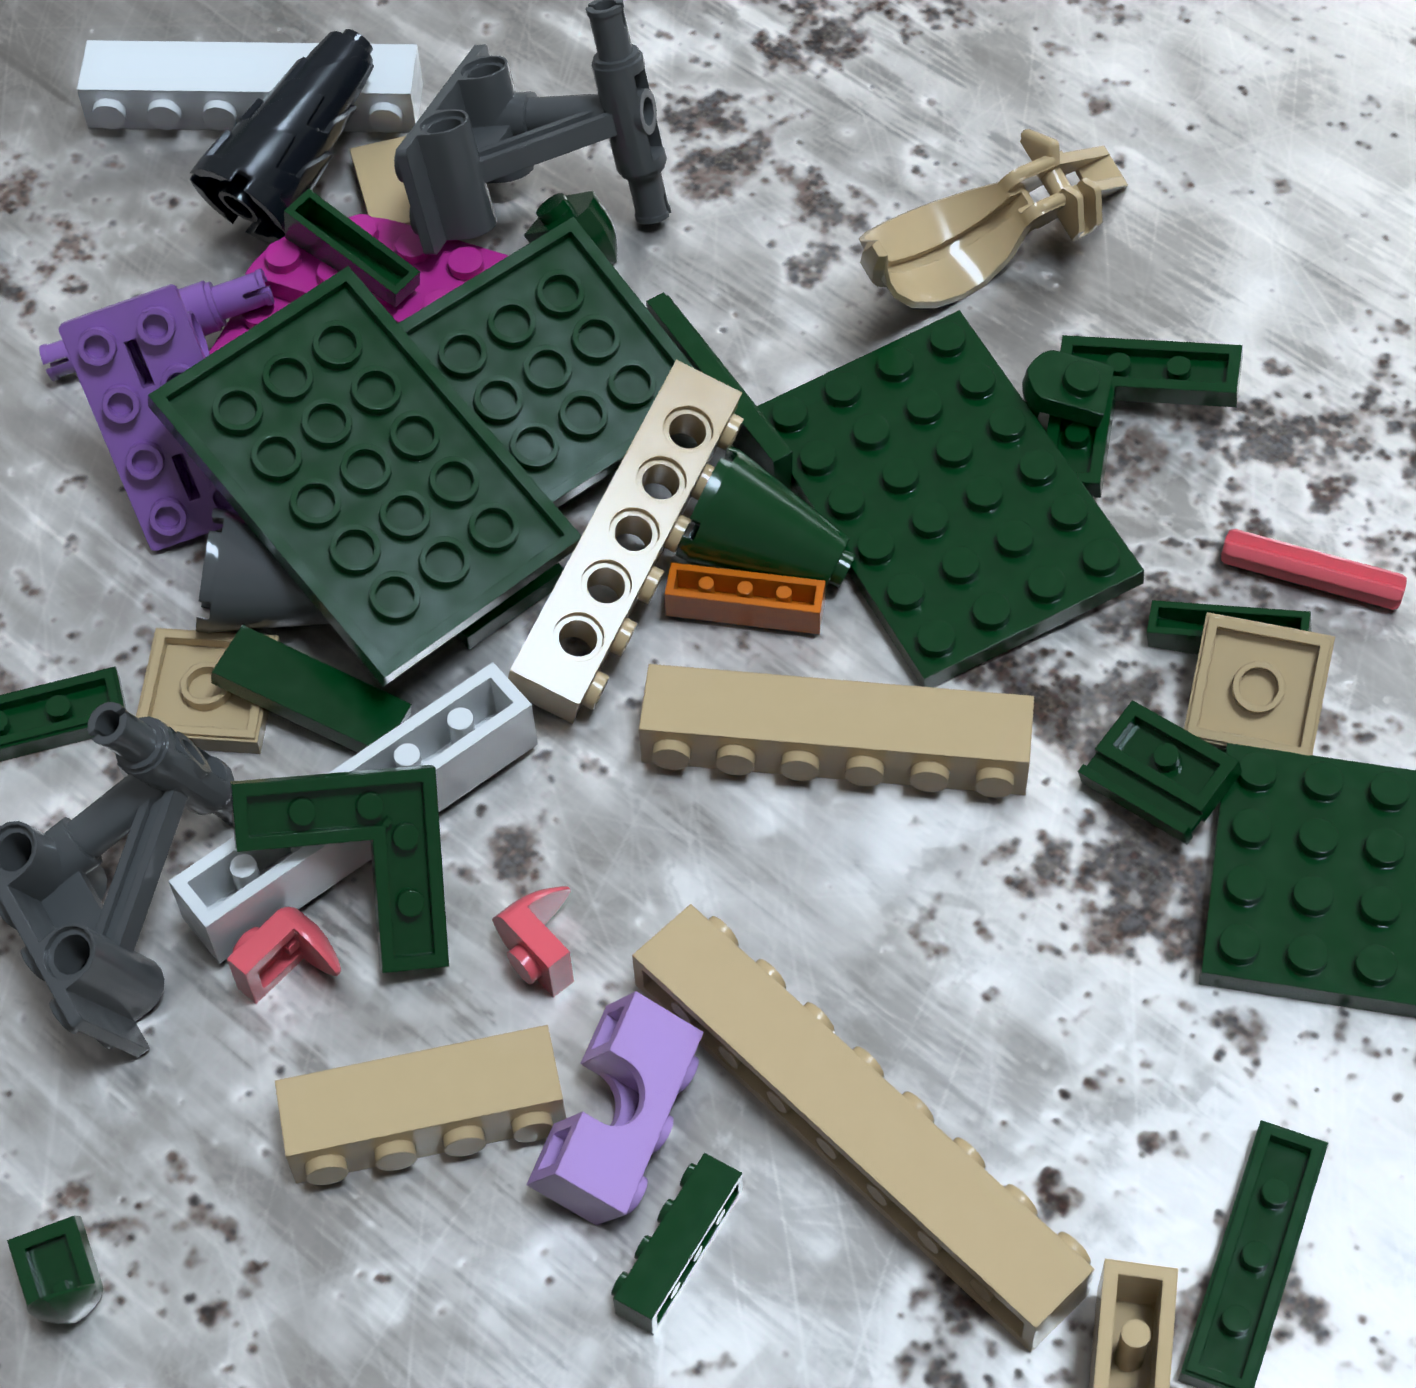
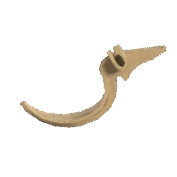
M1025 129L1021 132L1020 143L1030 157L1031 162L1012 170L999 182L935 200L902 213L866 231L859 238L864 249L860 263L873 284L877 287H887L895 299L910 308H937L961 301L985 287L1013 259L1026 235L1035 228L1039 229L1058 218L1072 242L1093 232L1103 223L1102 198L1125 189L1128 184L1104 145L1063 153L1062 150L1060 151L1057 139L1031 129ZM1076 172L1080 181L1076 185L1071 186L1065 176L1066 174ZM1044 185L1050 196L1034 203L1029 193Z

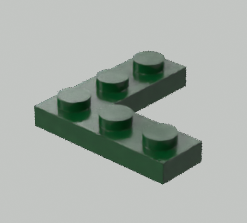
M1062 335L1060 352L1115 367L1105 414L1099 428L1049 415L1047 434L1091 496L1101 498L1115 402L1133 401L1237 408L1243 345Z
M421 765L230 782L236 852L370 840L379 969L382 973L449 967L435 766Z

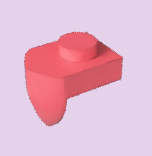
M568 886L541 889L514 901L492 919L499 936L509 950L507 957L515 971L530 985L538 981L553 998L574 982L570 951L545 926L570 894L571 890Z
M294 907L279 909L261 927H253L245 932L235 944L232 954L227 958L237 988L255 1004L303 959L329 975L338 976L341 972L339 959L326 935L317 924Z

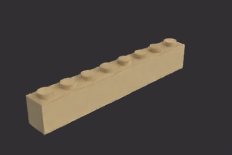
M690 904L632 954L635 985L653 1002L703 1031L704 1033L699 1042L701 1047L1027 1350L1032 1352L1089 1295L1095 1268L1090 1265L1091 1259L1084 1247L1071 1235L1065 1232L1056 1234L1037 1217L1038 1212L1035 1205L1023 1191L1012 1184H1007L1005 1187L985 1170L984 1160L972 1145L962 1138L956 1137L952 1140L934 1124V1117L931 1111L921 1099L911 1092L906 1091L901 1094L883 1078L884 1072L881 1066L870 1053L858 1046L851 1049L834 1033V1026L826 1014L813 1003L807 1002L802 1005L786 990V984L782 976L770 963L763 959H758L755 962L738 947L739 943L735 934L721 919L715 916L707 919Z

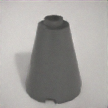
M213 509V523L223 524L222 532L209 530L198 602H202V608L210 609V618L197 617V632L238 631L242 625L257 630L330 624L239 514L227 509Z

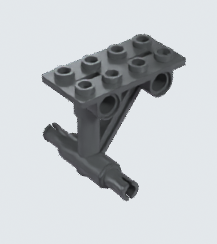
M594 0L585 9L590 20L597 49L591 66L598 94L538 97L535 92L531 91L516 92L507 59L501 56H490L486 44L473 46L397 147L394 157L396 176L400 182L404 183L410 204L409 218L411 228L415 234L419 235L425 255L438 254L447 240L476 238L486 234L496 226L497 219L487 184L505 183L521 179L528 175L536 164L608 138L616 170L622 178L628 180L636 221L641 224H655L669 217L671 207L668 204L661 171L665 168L667 157L662 146L657 124L656 102L652 91L649 89L643 53L636 45L631 44L623 9V0Z
M107 702L98 706L92 712L88 720V734L95 736L92 739L95 743L115 752L118 764L129 774L72 820L64 817L45 833L20 821L7 822L0 826V916L8 925L16 929L25 944V947L21 949L22 958L30 970L48 985L54 996V999L49 1003L50 1008L60 1024L73 1034L80 1031L96 1038L107 1049L111 1050L116 1047L136 1057H140L150 1047L136 1021L159 1002L164 991V976L162 969L155 961L134 951L184 808L199 815L213 813L226 824L233 826L230 782L234 781L231 768L225 762L209 755L197 747L183 733L179 731L174 732L161 720L150 716L137 718L126 711L122 705L115 702ZM128 834L103 905L101 901L106 892L107 877L104 869L100 866L103 862L101 855Z

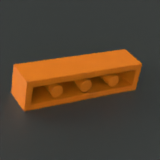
M671 562L664 594L666 616L820 635L825 607L826 581Z

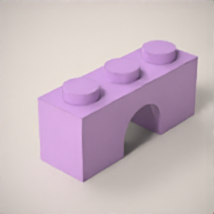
M637 991L607 1005L580 1064L601 1076L610 1086L615 1099L613 1121L611 1125H607L582 1111L554 1123L526 1185L594 1225L630 1214L640 1203L646 1191L648 1180L643 1174L652 1153H655L662 1147L673 1127L674 1119L669 1113L676 1096L688 1086L696 1073L699 1059L694 1054L704 1032Z

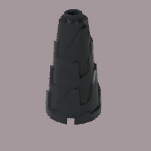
M345 29L343 33L338 31L330 32L306 58L302 57L293 64L264 100L258 98L231 131L227 129L220 135L190 172L194 173L190 181L196 191L215 211L232 224L238 216L251 221V225L245 232L260 240L273 243L285 236L284 210L306 190L310 189L313 191L334 156L330 153L331 149L357 109L354 103L374 68L373 59L370 55L373 48L369 41L351 29Z

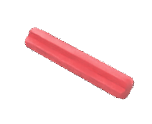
M1238 529L1229 530L1221 552V561L1224 564L1391 610L1398 609L1407 585V577L1397 572Z

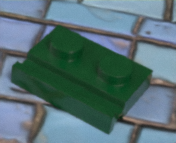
M1133 700L1095 748L1096 754L1088 765L1083 764L1077 771L1083 784L1186 845L1193 838L1192 832L1201 821L1205 822L1242 773L1239 760Z

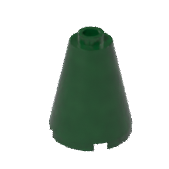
M730 445L726 449L725 458L721 457L692 512L690 519L695 524L688 537L682 535L675 554L686 562L701 566L826 581L825 589L828 583L840 588L856 556L845 550L850 540L846 534L743 451Z

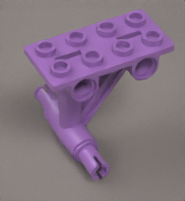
M262 268L213 286L211 282L205 283V281H200L180 289L173 284L64 321L59 326L62 340L39 346L43 365L50 362L51 367L47 368L46 372L52 381L59 380L60 377L76 372L148 545L153 551H158L207 534L209 530L216 531L223 528V524L213 523L212 521L214 508L227 509L237 513L148 407V394L209 356L210 352L205 336L221 331L222 327L227 325L226 319L266 305L275 304L270 285H265L268 279Z

